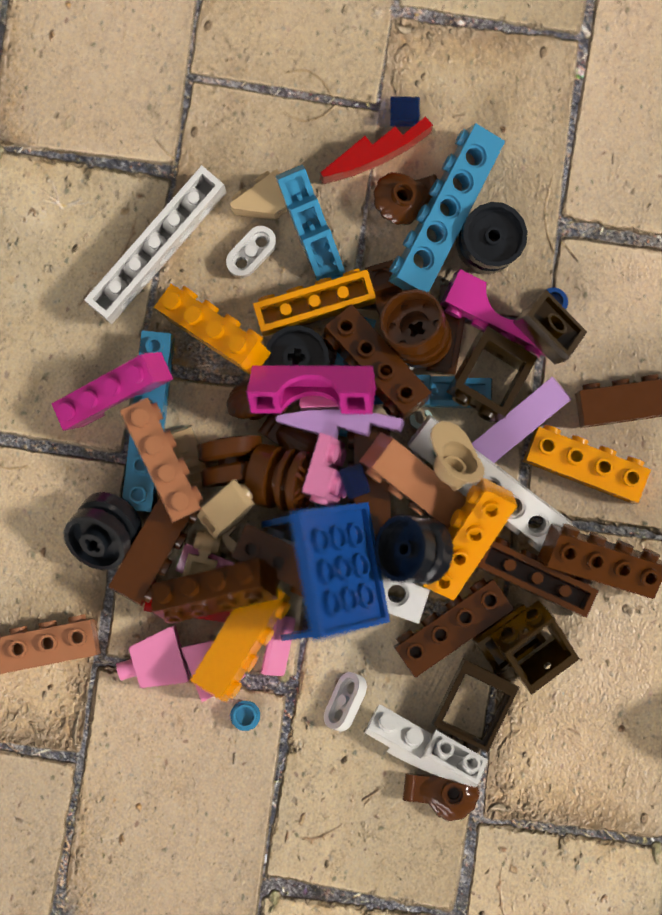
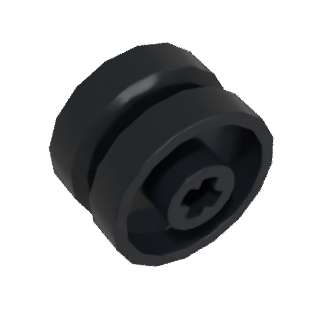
M489 202L479 205L467 216L456 238L459 258L468 268L478 273L493 274L503 271L522 254L527 244L528 231L524 219L516 209L505 203Z
M301 325L287 326L277 331L267 342L266 348L271 354L264 362L265 366H293L292 359L294 357H300L303 360L299 362L298 366H329L328 347L323 338L313 329Z
M106 492L93 493L85 499L78 512L67 522L63 532L64 540L70 553L81 563L94 569L110 570L122 563L139 534L142 523L136 509L125 499Z
M396 515L388 519L380 528L375 541L374 553L378 568L383 576L389 580L404 583L432 584L439 581L448 572L453 559L454 546L450 532L440 521L433 518Z

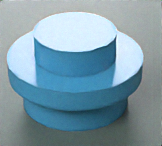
M240 701L231 710V722L239 730H252L260 721V710L251 701Z

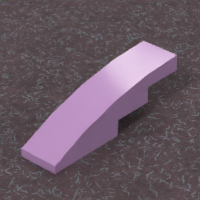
M552 376L512 409L504 419L498 421L477 438L472 445L477 451L495 463L572 398Z
M340 409L306 410L277 415L276 418L279 424L316 435L320 433L326 434L338 439L340 429L369 437L372 426L402 434L405 423L403 419L377 413L342 414Z

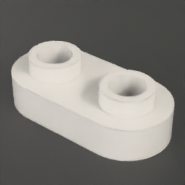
M256 226L229 252L226 258V265L233 276L237 278L250 276L274 251L276 238L273 231L266 226ZM264 238L267 240V244L264 247H259L256 245V241ZM238 260H246L247 265L244 268H238L236 266Z
M347 672L340 677L324 712V722L328 728L343 732L352 725L367 690V683L363 676Z

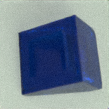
M390 96V126L413 127L420 121L419 97Z
M360 463L340 470V476L349 499L369 493L370 488Z

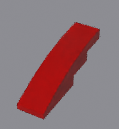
M425 116L404 134L395 126L374 144L364 136L320 172V181L323 184L350 178L381 166L408 151L430 135L433 124Z

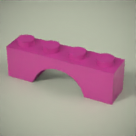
M461 269L454 273L440 302V305L446 308L445 312L458 319H461L463 316L471 320V325L481 331L488 326L514 343L516 342L524 346V349L538 358L541 355L545 356L513 323L515 320L502 317L491 307L486 293L487 282Z
M162 352L141 354L53 402L52 406L63 431L81 428L105 416L104 412L111 407L135 396L150 392L173 380Z
M252 366L247 389L251 413H282L290 403L299 398L321 396L335 402L342 414H372L376 390L373 366Z

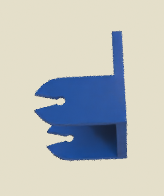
M369 502L290 512V516L260 522L261 528L291 524L310 629L281 634V641L309 637L312 638V641L390 622L382 574L377 566L374 553L375 535Z

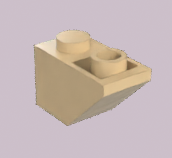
M277 169L271 173L266 171L255 180L256 184L250 189L246 190L244 188L238 191L231 198L230 208L233 214L276 221L288 212L275 177L280 172Z
M234 479L201 508L197 517L216 540L244 520L254 504L252 502V495L244 485H239Z

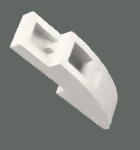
M380 704L376 707L364 732L388 746L386 752L400 760L439 777L473 787L478 786L488 759L441 732L435 730L431 734Z

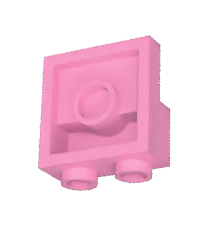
M322 433L319 434L302 492L311 495L309 501L326 507H333L336 503H340L341 498H345L349 488V482L346 481L348 475L337 471L338 467H341L345 462L347 450L344 449L345 443Z

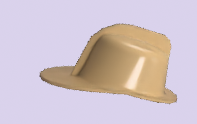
M441 421L436 423L431 429L430 439L437 454L434 460V471L437 477L449 485L453 491L459 490L467 483L481 481L485 475L484 466L466 433L459 426L451 422Z

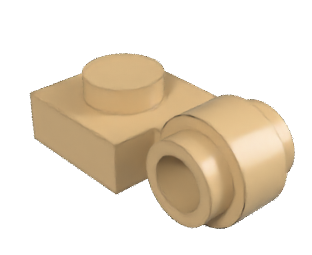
M204 529L203 532L197 531L193 548L199 549V555L188 553L182 576L215 569L218 561L208 558L211 553L217 554L221 537L215 540L208 530Z

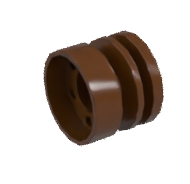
M418 289L406 290L393 296L384 306L380 316L381 329L391 348L407 366L414 368L430 367L439 362L448 353L452 343V330L438 300L429 292Z
M269 444L258 445L250 457L245 478V487L252 495L253 505L265 508L277 506L280 511L290 510V512L307 510L311 503L309 501L311 495L302 492L314 453L299 451L298 449H289L286 452L284 447Z

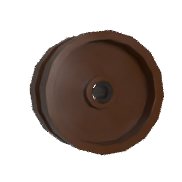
M230 436L198 444L199 461L203 463H218V465L204 468L200 472L202 486L204 488L227 486L234 479L238 484L245 483L249 461H246V458H250L255 448L262 444L261 436Z

